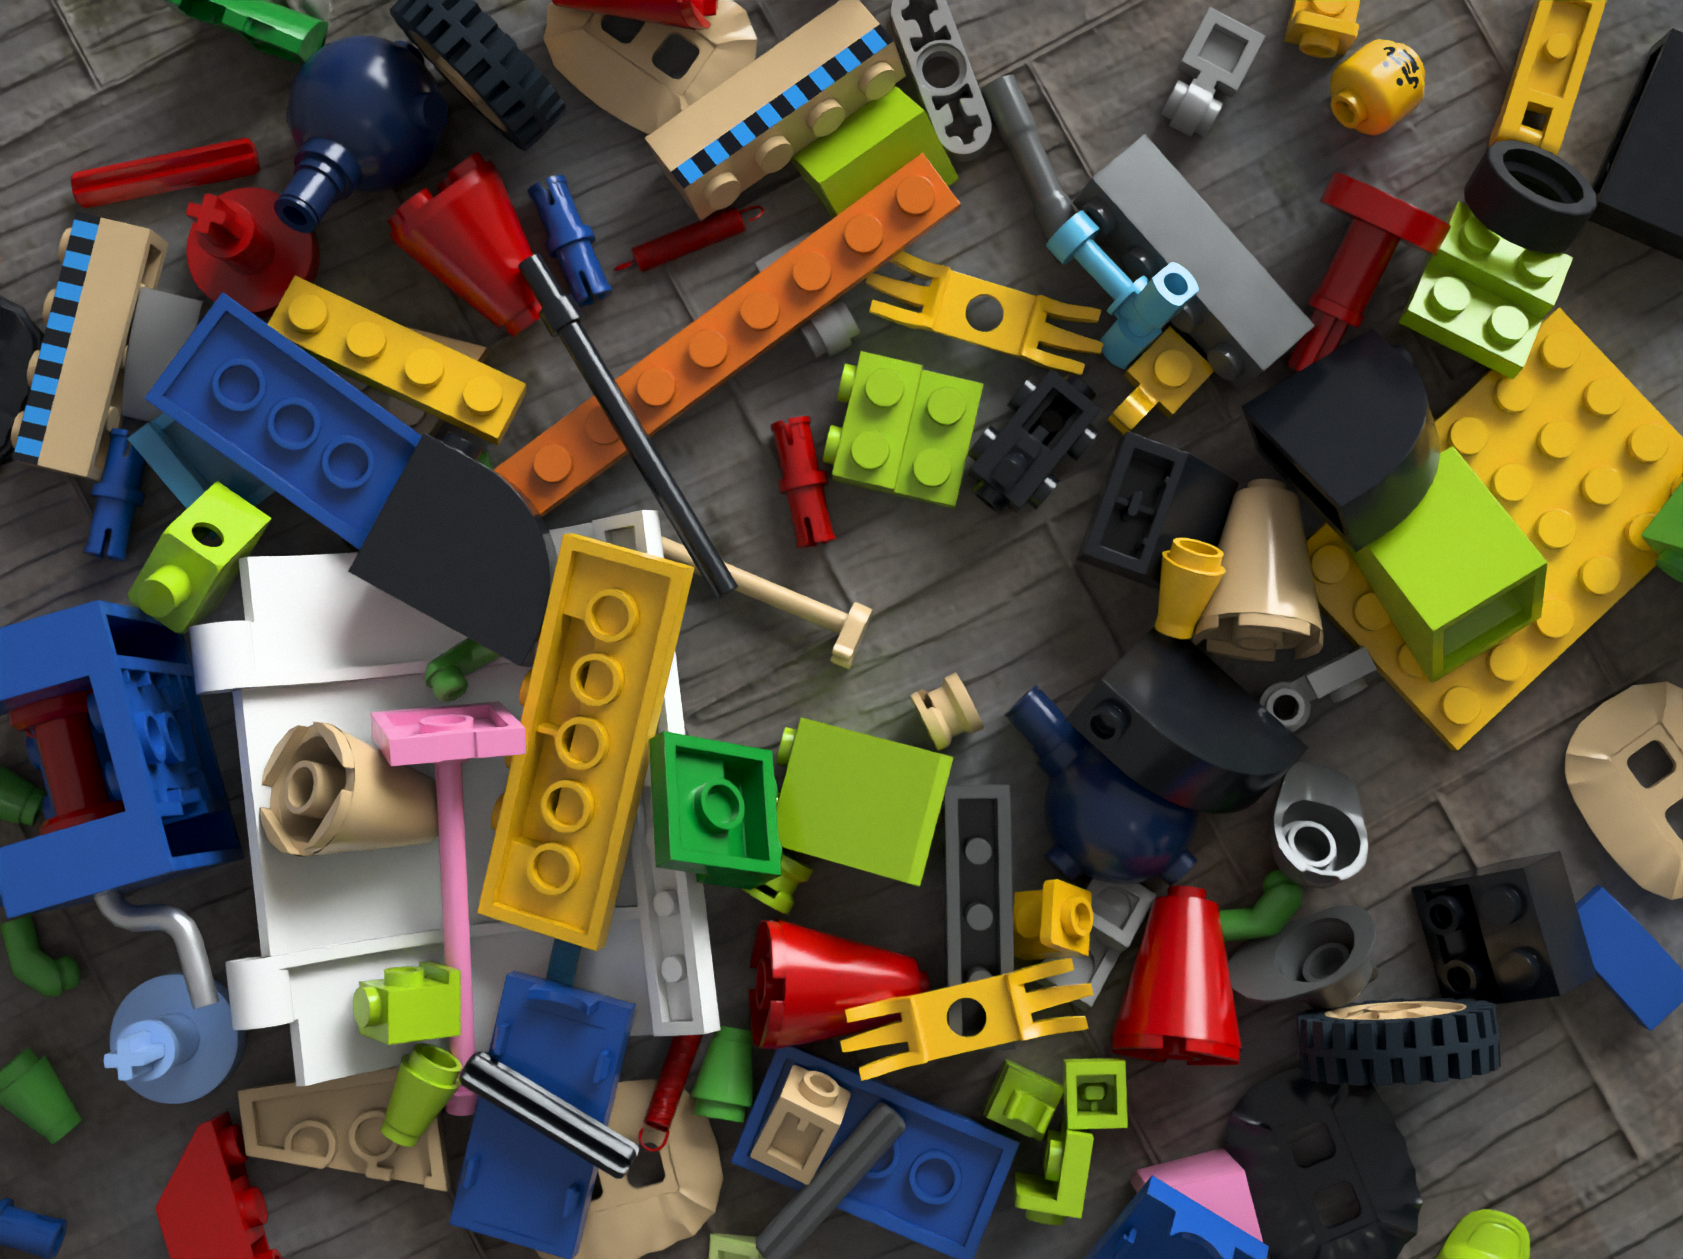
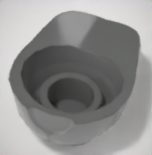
M1296 762L1282 777L1276 805L1270 820L1268 841L1279 869L1290 881L1311 888L1323 889L1333 887L1359 872L1366 864L1368 837L1358 793L1354 783L1345 774L1336 769L1309 762Z

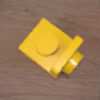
M1293 0L1284 42L1299 45L1301 52L1313 57L1332 58L1336 54L1345 55L1357 38L1359 24L1355 22L1360 0Z
M1059 879L1045 880L1043 890L1014 892V957L1023 960L1089 956L1090 932L1094 922L1091 907L1092 892Z

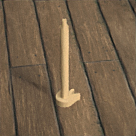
M662 536L664 559L695 567L694 573L702 576L684 545ZM725 563L738 585L735 591L840 634L831 654L833 655L830 661L850 669L869 625L873 609L855 602L849 614Z

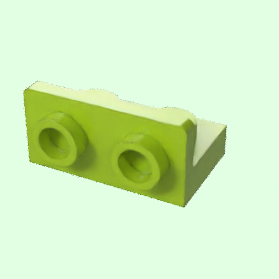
M1064 1114L1061 1116L1059 1131L1049 1129L1047 1131L1042 1163L1045 1175L1038 1176L1014 1172L1012 1183L1014 1206L1026 1209L1025 1218L1042 1224L1064 1225L1066 1216L1082 1219L1094 1137L1091 1129L1068 1130L1065 1126Z

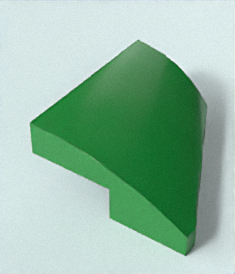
M163 0L179 15L236 33L255 51L300 66L321 48L329 26L328 22L267 0Z

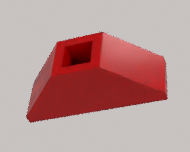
M228 1111L217 1114L198 1125L155 1207L170 1259H282L281 1254L276 1248L270 1249L263 1227L268 1220L266 1202L261 1190L257 1186L251 1187L244 1162L248 1161L249 1156H246L243 1130L238 1124L232 1125Z

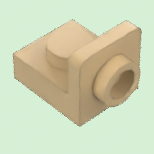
M793 1065L782 1091L754 1144L750 1157L809 1185L841 1125L851 1093L822 1072L808 1071L800 1066Z

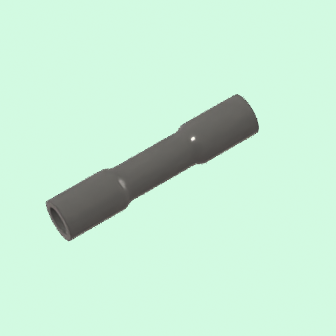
M1010 74L988 83L980 91L1001 140L1008 146L1033 201L1035 216L1048 242L1055 232L1073 217L1076 212L1070 198L1063 192L1037 135L1036 122L1015 75ZM1054 256L1055 261H1056L1057 263L1060 262V261Z

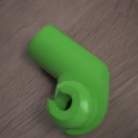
M467 638L428 663L424 676L426 686L433 688L437 699L445 702L454 701L460 698L468 688V682L464 677L502 656Z
M1280 869L1269 872L1264 877V893L1253 907L1219 910L1224 942L1271 937L1278 934L1302 906V888L1284 876Z
M32 915L0 924L12 973L18 980L45 997H58L61 995L62 990H71L78 986L81 980V973L77 961L71 956H64L53 960L52 957L41 951Z

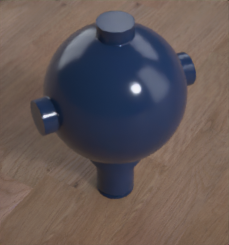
M358 35L341 38L326 44L306 60L294 78L286 112L287 123L299 152L294 158V176L274 203L275 213L291 229L301 233H311L315 230L331 205L339 200L347 199L353 191L380 192L390 190L412 180L423 171L439 146L443 129L448 121V106L444 97L440 94L434 77L425 66L423 55L416 47L405 41L393 42L380 37Z
M1037 685L1025 693L1004 714L1034 747L1032 750L1040 758L1036 764L1050 778L1046 788L1044 812L1048 832L1054 846L1044 854V857L1066 881L1071 883L1083 873L1093 879L1106 883L1133 884L1159 875L1171 886L1195 865L1197 859L1187 848L1192 841L1197 827L1199 811L1172 803L1154 794L1127 776L1065 720L1068 716L1041 689L1039 690Z

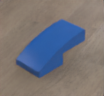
M1596 885L1576 903L1596 977L1601 979L1640 1026L1652 1031L1683 1003V970L1603 887Z

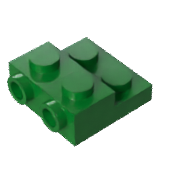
M663 731L649 739L656 868L696 873L697 883L752 890L782 876V846L778 834L776 807L778 789L776 779L774 778L772 750Z

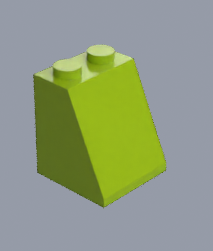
M1454 446L1440 453L1438 469L1428 492L1418 506L1401 523L1357 552L1343 540L1431 683H1434L1541 618L1548 562Z
M800 717L797 730L785 727L776 764L787 767L781 792L777 791L776 797L778 834L781 846L920 886L954 757Z

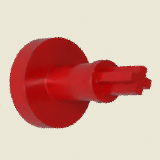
M1334 171L1320 202L1352 218L1353 221L1316 293L1312 292L1307 304L1315 307L1310 321L1315 326L1298 341L1287 366L1298 372L1335 351L1349 325L1357 328L1360 327L1364 319L1362 314L1399 242L1436 256L1451 226L1399 198Z
M248 187L234 189L219 196L205 193L202 205L189 202L186 215L194 222L187 239L186 254L188 267L198 288L213 302L224 292L258 318H266L273 315L295 275L311 283L314 282L320 259L319 244L315 231L301 233L291 229L279 219L274 210V203L280 196L279 194L267 189Z

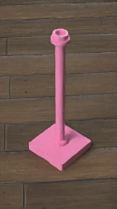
M499 701L370 712L371 737L390 766L422 763L435 764L445 965L461 970V1036L448 1037L449 1053L460 1061L462 1069L469 1058L475 1054L462 763L470 758L526 754L525 727ZM461 1085L445 1105L446 1112L455 1116L475 1114L479 1095Z

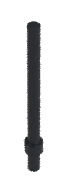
M535 254L528 257L518 265V269L542 307L538 315L551 337H560L715 599L717 600L738 587L737 583L581 324L585 319L584 314L571 294L564 295L541 255Z

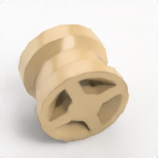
M956 672L945 677L941 687L931 692L919 690L910 695L916 711L937 751L950 746L952 737L962 732L974 734L984 729L979 714Z

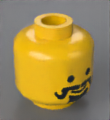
M1377 39L1364 45L1340 63L1330 77L1331 109L1334 116L1345 127L1355 129L1363 134L1376 136L1390 130L1417 109L1424 98L1425 69L1422 61L1405 44Z

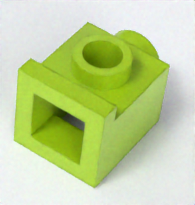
M433 961L419 962V967L402 966L384 969V979L359 981V988L354 993L352 1004L354 1018L359 1026V1034L387 1045L461 1036V970Z

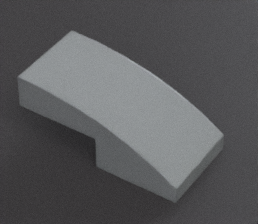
M140 288L124 372L122 416L151 422L164 413L145 400L144 397L209 310L208 304L200 300L150 288Z
M1090 877L1083 888L1092 892L1091 907L1094 922L1090 932L1089 956L1068 957L1072 958L1073 971L1036 980V982L1044 987L1091 983L1094 995L1070 1002L1083 1011L1090 1009L1118 957L1129 947L1157 895L1139 883L1111 884ZM1065 958L1041 959L1038 964Z

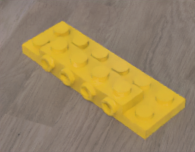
M563 534L533 669L526 673L519 692V703L524 707L520 723L525 727L526 754L505 756V766L510 770L505 792L497 799L491 815V828L496 832L478 906V914L593 951H598L606 946L649 764V739L653 738L656 734L695 567L578 534Z

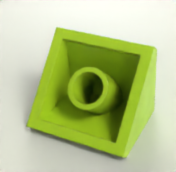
M896 85L884 97L870 101L846 118L833 133L819 137L790 159L832 219L922 152L948 187H951L959 180L925 110Z

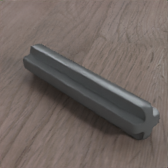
M883 1102L877 1104L819 1168L810 1184H805L756 1239V1249L763 1258L790 1259L904 1133L906 1128L905 1122L893 1108Z

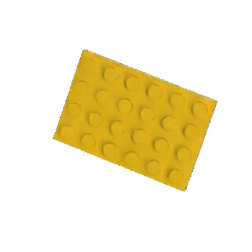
M1560 307L1551 312L1542 321L1525 366L1514 379L1490 369L1434 421L1439 437L1440 453L1454 446L1548 562L1541 618L1434 683H1431L1349 552L1343 539L1327 522L1322 524L1306 539L1319 610L1354 647H1366L1377 668L1376 671L1451 751H1458L1657 565L1655 560L1659 555L1641 537V534L1683 481V437Z

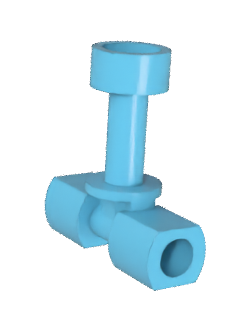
M1082 210L1071 217L1055 232L1047 242L1046 247L1063 265H1066L1075 258L1114 300L1107 309V312L1111 316L1115 315L1118 320L1100 339V342L1104 343L1102 348L1104 356L1113 365L1125 369L1150 347L1162 333L1161 328L1180 313L1199 291V288L1193 276L1184 267L1174 262L1167 265L1150 281L1144 275L1133 283L1096 244L1094 239L1101 229Z

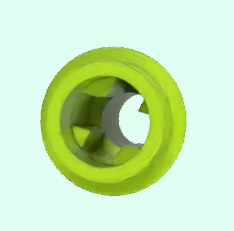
M425 1043L416 1044L411 1054L402 1056L385 1114V1120L381 1126V1132L385 1137L406 1147H413L417 1144L420 1136L425 1133L461 1086L458 1076L462 1070V1064L455 1056L439 1047Z

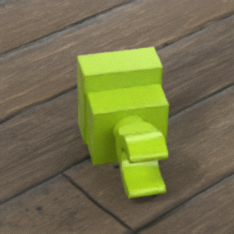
M1005 1058L981 1111L990 1120L1029 1138L1032 1137L1042 1141L1064 1093V1086Z
M1123 1058L1063 1059L1064 1114L1067 1129L1128 1128L1126 1061Z

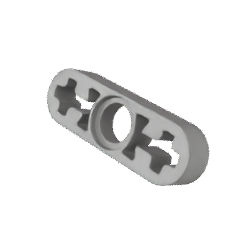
M893 0L891 6V26L922 109L925 110L950 160L967 162L976 159L985 151L989 143L992 123L947 1ZM918 1L923 10L934 9L929 15V31L933 41L924 45L919 51L914 52L912 47L922 46L923 35L916 20L905 21L903 18L909 15V4ZM942 35H945L946 38H947V40H938V39H939ZM935 57L949 58L956 64L959 77L949 87H933L923 76L922 70L924 65ZM963 93H967L969 98L960 99L958 108L965 124L976 123L978 128L973 131L972 143L963 145L959 136L949 138L946 134L952 130L953 115L948 103L953 102ZM934 104H946L939 110H936Z

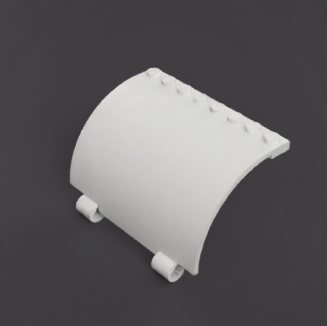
M640 510L592 520L591 523L549 530L555 545L557 558L563 534L570 533L664 558L659 511ZM358 552L239 558L245 621L215 622L189 627L196 694L233 693L261 956L225 962L232 1029L249 1030L289 1023L296 1086H308L347 1076L398 1067L402 1056L411 1054L414 1046L419 1043L434 1045L449 1052L448 1037L387 1045L359 1034V1026L355 1021L352 1005L354 993L359 988V981L384 979V969L402 966L419 967V962L433 961L445 965L439 836L427 844L301 857L280 852L268 841L260 819V807L270 808L272 787L261 784L264 769L274 747L289 729L297 725L308 727L313 725V722L332 724L379 750L371 737L370 712L499 701L521 722L524 707L519 703L520 687L526 673L533 669V666L521 667L504 657H500L464 677L468 682V688L460 698L450 702L437 699L433 688L426 686L424 677L426 667L433 659L468 637L348 572ZM674 653L655 736L663 731L685 735L676 653ZM505 756L470 758L462 763L475 1054L477 1052H489L506 975L515 970L546 979L551 950L555 940L553 937L477 913L496 832L491 828V815L497 799L505 792L510 770L505 766ZM649 759L606 946L598 951L581 947L573 987L637 1004L629 1036L653 1035L655 1037L708 1034L721 1030L704 886L703 883H697L696 873L656 868ZM435 764L408 765L436 780Z

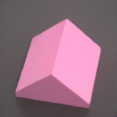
M1224 1148L1138 1169L1130 1179V1183L1138 1193L1153 1175L1263 1242L1245 1170Z

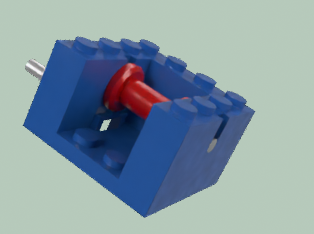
M101 600L1 627L0 716L7 714L10 726L26 733V748L29 759L36 770L42 771L48 794L43 797L42 801L46 820L38 830L40 836L0 847V906L5 908L7 919L95 902L100 913L116 927L131 932L161 930L173 938L193 1009L220 1002L204 941L195 921L179 908L164 903L134 905L124 899L122 895L244 859L201 697L196 694L194 672L184 635L173 632L140 608Z

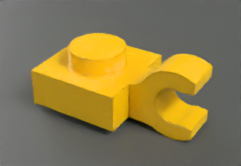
M1169 326L1123 375L1136 389L1117 407L1107 421L1124 435L1127 431L1130 432L1154 406L1169 419L1214 370L1209 362Z

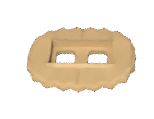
M719 0L716 15L704 16L711 24L708 29L691 30L645 22L630 43H621L602 29V23L608 15L558 7L553 2L548 5L547 26L543 39L555 68L574 87L600 108L647 134H651L749 65L756 58L757 37L746 10L733 0ZM674 34L681 36L699 50L698 57L680 79L670 77L653 64L654 56L667 38Z
M1667 681L1632 685L1603 702L1578 725L1570 739L1565 754L1567 785L1588 826L1626 874L1647 891L1670 900L1683 898V840L1677 836L1667 822L1665 812L1670 806L1683 798V689ZM1654 740L1661 745L1673 763V768L1669 774L1651 787L1644 788L1628 768L1627 761L1632 754Z
M656 1079L618 1082L608 1127L637 1145H640L638 1139L639 1131L641 1128H644L641 1137L643 1144L651 1142L658 1147L661 1146L667 1132L651 1128L643 1122L658 1081ZM683 1089L684 1092H682L681 1100L670 1126L668 1140L665 1146L659 1150L665 1178L659 1183L636 1188L630 1185L627 1174L621 1179H616L598 1168L603 1193L599 1198L590 1201L579 1253L573 1259H638L648 1253L662 1251L677 1241L693 1237L715 1213L724 1179L718 1143L709 1118L693 1115L695 1099L691 1098L685 1089ZM535 1250L539 1257L543 1259H565Z

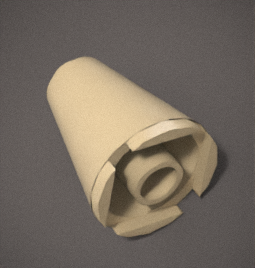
M1273 479L1252 480L1247 484V488L1241 489L1234 494L1218 544V548L1224 553L1221 566L1225 568L1226 572L1195 625L1192 642L1197 645L1203 639H1207V652L1239 660L1276 661L1277 649L1295 648V660L1308 658L1321 651L1324 632L1299 499L1295 493L1286 490L1285 483Z
M313 722V725L308 727L297 725L289 729L274 747L264 769L261 784L272 787L270 808L260 807V819L268 841L280 852L301 857L427 844L438 837L436 780L408 765L390 766L380 750L329 723Z

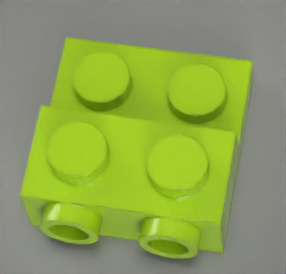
M1458 201L1444 220L1451 228L1437 255L1427 254L1398 323L1514 379L1525 366L1543 318L1556 303L1573 257L1563 252L1546 254L1530 251L1510 243L1489 230L1473 215L1468 205Z
M861 351L857 366L845 363L840 381L837 401L848 403L843 427L831 425L826 441L822 462L834 465L832 481L955 509L984 384L922 370L923 365Z

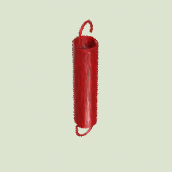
M751 206L738 212L737 208L733 207L727 209V211L719 212V214L716 213V215L710 216V218L707 217V219L705 218L689 226H684V228L681 227V229L675 230V232L672 231V233H666V235L651 241L649 240V242H643L640 246L631 247L634 259L618 265L614 268V271L628 268L637 261L641 272L644 273V271H650L653 267H659V265L661 266L676 260V258L679 259V257L682 258V256L685 257V255L711 246V244L720 243V241L726 240V238L729 239V237L737 236V234L746 232L741 213L751 209H761V213L758 216L749 219V222H752L762 216L764 208L761 206Z
M702 1034L674 1036L673 1040H671L672 1043H670L668 1055H666L661 1073L659 1074L660 1076L658 1077L659 1079L657 1080L658 1082L656 1083L657 1085L644 1117L645 1119L643 1120L649 1127L667 1133L662 1145L651 1149L642 1142L641 1137L644 1128H641L638 1136L639 1143L643 1149L649 1152L661 1150L668 1140L669 1129H671L670 1126L681 1100L682 1092H684V1086L686 1085L693 1061H695L694 1058H696L695 1055H697L696 1052H698L697 1049H699L698 1046H700Z

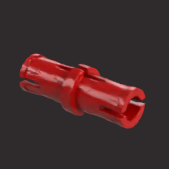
M810 416L788 418L789 423L784 424L783 420L772 423L770 427L774 434L783 479L777 482L780 494H787L797 540L795 542L796 548H809L818 546L819 542L827 544L836 541L823 486L829 484L827 472L819 469L810 428Z

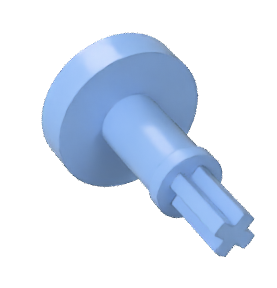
M183 971L164 974L140 984L125 997L115 1013L110 1030L111 1052L104 1054L103 1062L105 1068H116L118 1080L125 1081L130 1088L143 1097L160 1103H186L216 1090L237 1069L246 1044V1030L232 1029L228 989L214 979L220 1002L193 1009Z

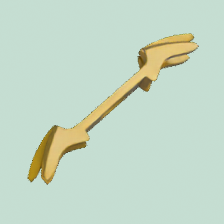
M904 251L889 262L925 281L931 280L929 287L900 281L876 273L867 277L865 282L867 285L916 308L923 307L921 313H916L872 300L869 309L870 313L911 329L931 331L1011 355L1044 369H1052L1061 373L1070 372L1074 375L1082 376L1085 364L1037 349L1039 342L1042 346L1089 354H1101L1104 345L1100 341L1072 333L1045 322L1048 315L1051 319L1097 323L1102 311L1100 309L1067 304L1043 295H1031L952 271L947 266L921 260ZM980 296H988L1000 304L1003 311V319L997 328L992 331L981 332L970 326L966 319V308L973 299Z
M1065 958L924 993L893 997L845 1010L847 1022L894 1013H901L902 1021L891 1022L841 1040L842 1052L902 1042L908 1043L909 1050L894 1053L859 1067L861 1081L898 1069L925 1064L931 1060L1018 1040L1025 1041L1051 1034L1089 1029L1086 1016L1044 1018L1033 1022L1031 1013L1094 995L1091 983H1082L1025 991V983L1073 971L1072 958ZM961 998L974 999L985 1009V1026L974 1036L964 1037L956 1034L947 1022L949 1007Z

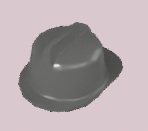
M1337 905L1319 911L1309 917L1288 922L1278 934L1271 937L1248 939L1237 948L1228 965L1231 985L1236 993L1250 1001L1271 1003L1298 998L1316 1009L1332 1010L1345 1006L1356 999L1367 987L1368 983L1378 977V970L1371 955L1376 942V925L1367 911L1350 905Z

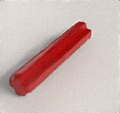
M240 138L78 171L71 175V187L76 203L80 204L81 207L91 208L254 175L260 170V160L255 144L248 138Z

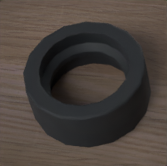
M1514 140L1498 141L1488 148L1464 187V199L1471 212L1489 230L1517 246L1546 254L1565 252L1574 242L1597 207L1596 193L1587 179L1572 165L1549 151L1532 144Z

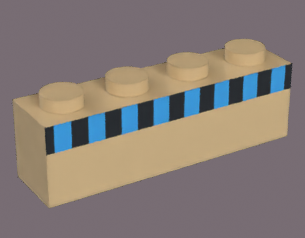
M839 0L646 136L645 140L663 173L702 221L716 210L724 209L731 205L741 192L768 173H774L782 169L792 156L816 139L833 133L846 118L867 103L884 97L906 75L894 40L861 1Z
M76 212L72 228H67L63 233L58 252L59 261L62 265L56 289H52L48 293L43 307V322L46 325L41 349L33 353L28 364L27 383L31 388L25 411H21L16 416L12 426L11 444L15 448L13 460L36 468L101 483L111 438L109 436L111 429H122L124 416L121 415L124 372L140 288L145 287L157 290L169 245L166 240L151 229Z

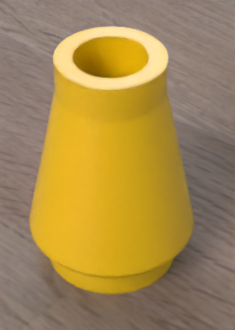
M1175 538L1173 539L1171 549L1162 553L1158 615L1154 625L1157 631L1173 638H1192L1196 623L1226 572L1225 568L1221 566L1224 553L1219 548L1195 539Z

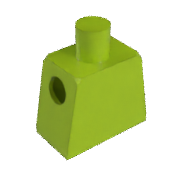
M215 482L163 532L127 594L129 601L173 632L185 634L189 631V627L197 625L219 607L240 572L238 559L249 557L272 518L220 482ZM213 530L221 538L222 545L209 547L201 544L199 541Z

